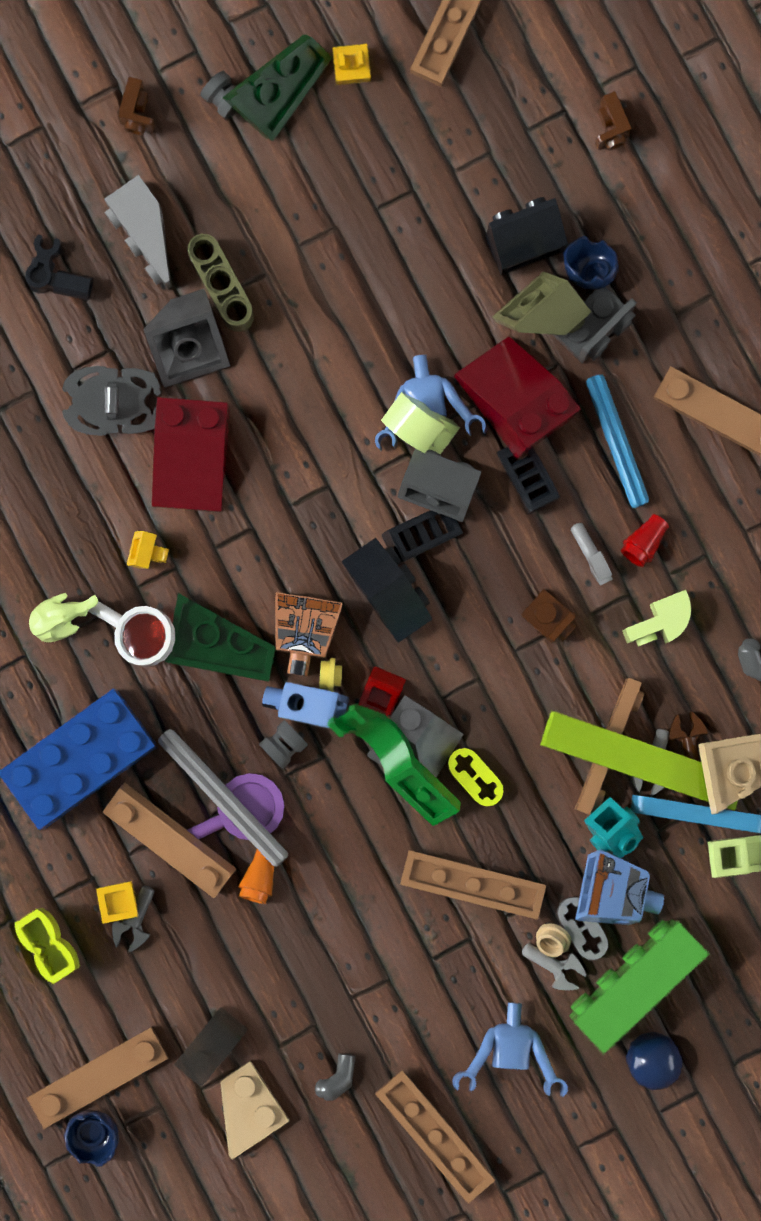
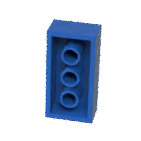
M113 688L1 769L0 777L38 830H45L155 750L158 745L119 691Z

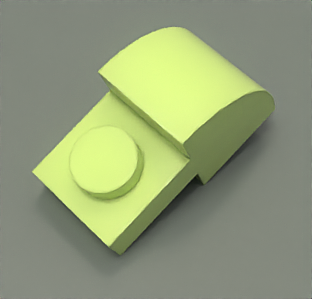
M402 392L381 420L398 437L423 453H426L427 450H433L441 454L460 429L453 420L430 410L423 402Z
M681 591L650 604L654 618L622 630L627 644L636 640L639 647L657 640L656 632L660 631L665 644L677 638L685 630L690 620L691 603L687 591Z
M761 835L708 841L712 877L717 878L761 871Z

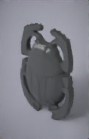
M105 366L85 367L74 371L68 376L62 388L64 392H68L73 397V404L67 410L64 409L62 411L65 421L75 431L98 436L118 433L117 424H123L122 433L136 434L155 429L156 407L154 408L153 415H151L150 409L144 403V399L150 393L151 387H153L155 395L159 396L161 393L155 373L142 369L125 368L122 369L123 377H117L118 369L106 368ZM91 373H99V375L89 378L84 384L78 386L77 383L81 378ZM130 377L143 379L147 387L142 389L140 386L135 385L130 381ZM142 413L147 414L146 420L143 423L131 425V420L135 417L140 416ZM80 415L88 423L99 426V429L90 428L82 424L77 417Z

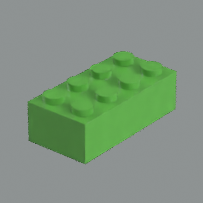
M663 919L659 921L648 932L651 938L643 946L635 944L624 954L622 959L625 963L617 971L610 968L597 980L596 983L600 986L590 996L585 992L570 1006L573 1012L569 1017L603 1054L709 955L678 921L670 919L668 922H665Z

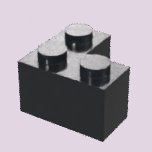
M374 538L341 561L355 584L370 602L385 627L398 643L433 619L426 609L430 601L419 586L415 589L412 587L411 584L416 582L415 577L405 563L400 567L398 566L402 562L390 545L384 549L377 538Z

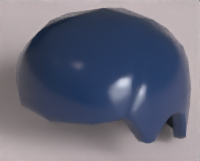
M583 236L569 243L563 253L566 274L574 285L583 289L596 290L605 288L614 281L619 271L617 253L604 240L594 243L588 240L586 236Z
M649 1032L638 1036L631 1042L626 1055V1062L632 1077L639 1085L652 1091L667 1089L679 1079L682 1073L683 1062L679 1049L672 1039L658 1032Z
M95 1110L81 1111L68 1122L64 1134L66 1148L80 1164L90 1163L95 1164L96 1167L103 1166L115 1154L119 1143L118 1127L114 1120L103 1112Z

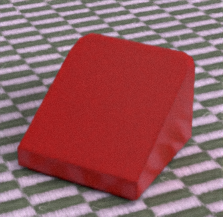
M374 667L358 705L383 713L390 718L406 679L379 667Z

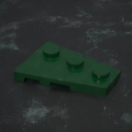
M303 34L222 98L262 136L273 141L333 57L313 37Z
M178 593L172 622L175 628V643L172 652L165 659L166 663L270 682L276 650L275 646Z

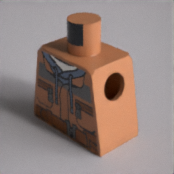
M276 592V650L290 653L287 674L308 677L311 657L326 659L342 612V602Z

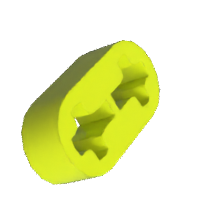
M467 748L458 749L451 754L448 761L449 771L478 804L483 806H493L498 803L504 792L503 785L474 751ZM458 755H461L463 758L468 755L472 757L473 761L470 763V766L477 773L474 777L471 778L464 770L459 773L455 770L458 764L455 758ZM478 777L486 784L495 783L497 787L493 790L496 795L494 799L491 800L489 797L481 799L478 794L481 792V788L475 782Z

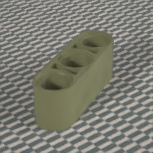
M209 234L194 236L188 244L190 260L224 324L228 329L236 332L248 329L254 319L251 303L218 242ZM208 245L214 249L213 255L207 260L198 259L195 256V252L200 246ZM220 275L230 279L229 286L222 291L212 287V281ZM234 306H242L247 310L245 318L240 321L231 320L228 317V312Z

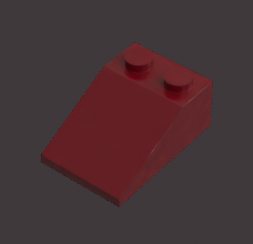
M509 336L454 375L517 459L568 423L581 410L561 382Z
M157 397L152 507L222 512L230 415L228 402Z

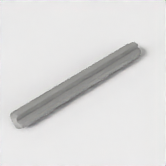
M169 729L160 736L158 742L263 856L273 866H279L288 857V852L174 730Z

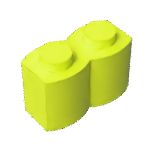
M39 908L15 923L19 940L26 949L34 953L36 966L46 980L54 984L80 967L76 951L69 942L61 938L59 925L50 912L44 908Z

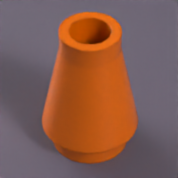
M258 849L238 886L241 888L239 897L255 903L266 904L268 897H272L274 866Z

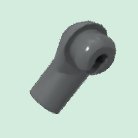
M748 638L739 647L738 658L745 675L761 682V654L759 651L761 645L756 639Z
M338 1053L336 1074L328 1079L318 1080L315 1085V1093L319 1098L333 1101L351 1088L356 1055Z

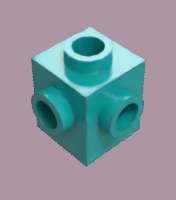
M611 797L584 820L593 835L590 839L592 845L597 850L608 852L620 859L634 851L638 843L644 838L637 826L640 820L635 813L627 806L623 809Z

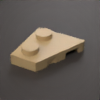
M251 1060L220 1081L228 1152L232 1160L289 1122L286 1113Z

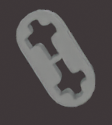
M565 898L559 904L557 915L563 928L569 933L574 947L582 957L588 960L601 958L608 949V940L601 926L597 922L582 921L584 925L578 927L573 919L566 920L564 917L568 912L566 906L572 903L573 906L578 907L579 898ZM585 929L588 930L593 938L599 936L601 942L597 944L599 950L596 953H593L590 949L584 951L582 948L586 943V939L581 932Z

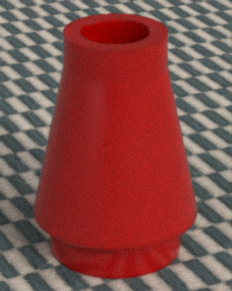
M652 514L643 525L623 541L622 555L638 567H644L646 563H651L664 533L669 528V524L660 516Z

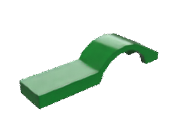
M354 704L350 706L347 713L338 718L334 716L328 720L327 725L339 737L347 733H353L363 738L373 748L384 769L385 781L432 826L460 811L461 802L414 757L413 749L405 734L386 715Z

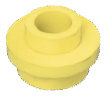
M330 658V661H321L319 689H328V691L334 692V686L341 687L342 666L335 665L336 658Z

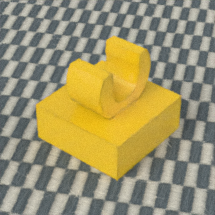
M367 44L333 47L336 85L371 81Z
M135 531L127 566L148 569L150 561L166 563L169 549L154 546L156 534Z
M132 881L96 888L103 924L139 916Z

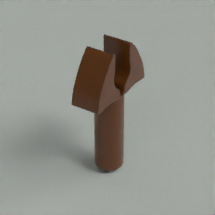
M689 712L693 725L688 737L681 730L679 714H676L669 729V740H679L683 745L684 756L700 761L696 741L700 734H708L707 728L696 714Z

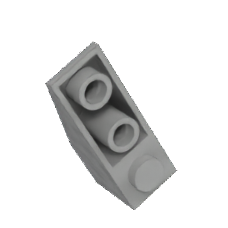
M137 175L104 199L109 208L104 213L116 229L122 226L129 235L125 242L136 257L142 254L149 265L145 267V270L154 283L158 285L162 282L167 290L172 287L162 210L159 202L141 177Z

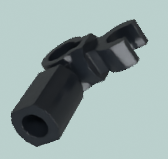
M37 235L34 240V249L37 255L32 258L31 265L25 272V278L30 289L38 294L46 293L52 289L54 294L89 301L93 288V277L61 270L54 273L55 263L53 259L57 258L61 253V242L55 238L53 247L49 250H44L42 248L44 239L42 235Z

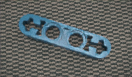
M632 795L630 809L637 814L761 833V815L725 809L711 815L710 807Z

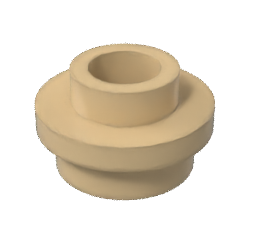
M552 923L543 924L536 933L537 947L547 956L558 957L565 953L571 945L569 933L560 925Z

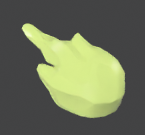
M62 593L41 602L30 615L29 626L32 634L43 642H55L75 634L79 627L71 624V621L78 616L86 617L87 612L98 604L97 597L93 595L83 602L62 603L68 596L66 593Z

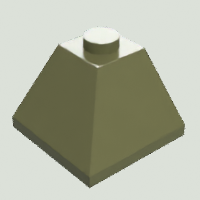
M543 271L492 318L495 322L521 333L566 335L580 329L585 323L584 318L591 313V310L566 279Z

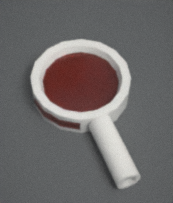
M98 601V604L88 611L116 627L114 632L115 645L119 654L130 663L143 667L155 666L164 661L172 652L175 643V628L171 619L161 610L149 606H140L121 615Z

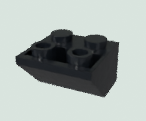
M540 197L526 203V209L513 213L512 209H509L492 217L493 221L488 224L486 239L501 276L565 252L568 242L555 198L546 201L545 197Z

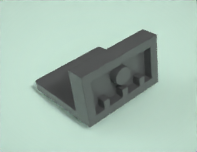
M606 287L596 289L584 301L591 310V313L584 318V325L573 333L553 336L582 364L589 357L595 361L608 347L611 341L610 335L613 332L617 336L621 335L633 322L632 320L636 316L633 310L637 304L633 298L624 305Z

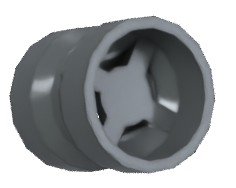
M224 70L220 71L205 85L200 96L207 103H213L217 107V112L225 120L230 119L237 113L222 98L235 88L232 84V78Z
M285 720L277 726V732L272 737H266L259 743L282 769L291 762V756L295 752H302L308 746L304 739ZM282 737L291 748L288 749L279 738Z

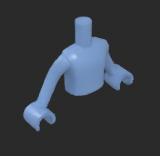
M426 355L414 356L413 363L416 377L407 380L400 386L395 400L402 392L423 402L430 410L447 417L444 400L446 395L450 404L465 421L467 433L471 436V424L479 421L482 423V430L485 434L487 431L485 420L481 416L471 413L451 382L439 375H429ZM386 426L385 430L380 431L376 435V446L382 451V438L390 436L393 448L396 449L398 440L394 435L395 433Z
M508 1002L507 1023L498 1024L488 1029L481 1047L467 1071H459L452 1080L454 1088L458 1091L459 1080L467 1076L470 1080L469 1090L473 1091L476 1087L475 1077L490 1055L492 1048V1067L528 1070L532 1047L536 1060L546 1079L543 1086L545 1094L550 1096L551 1085L555 1082H559L561 1086V1097L567 1094L568 1087L565 1081L556 1077L538 1033L529 1026L521 1024L522 1003Z

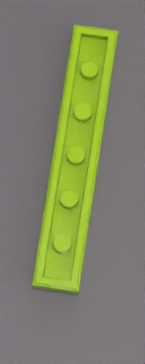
M551 711L540 745L709 802L702 762ZM738 801L727 806L726 809L735 811Z

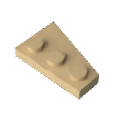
M761 734L698 744L711 815L721 812L727 806L747 797L761 787Z

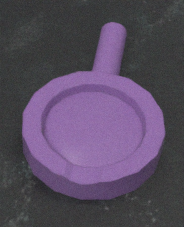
M248 773L236 776L225 785L269 833L277 829L283 819L285 804L282 792L272 780L263 775ZM217 807L219 815L187 829L196 838L201 839L225 827L229 833L239 839L249 840L219 807Z

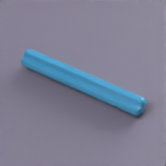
M602 374L592 376L587 379L586 386L632 508L643 506L649 502V497L607 382Z

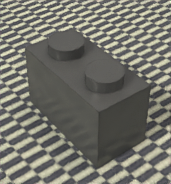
M415 448L397 498L463 522L481 471L474 469L465 462H454L441 457L440 454L433 450H427L426 453H423Z

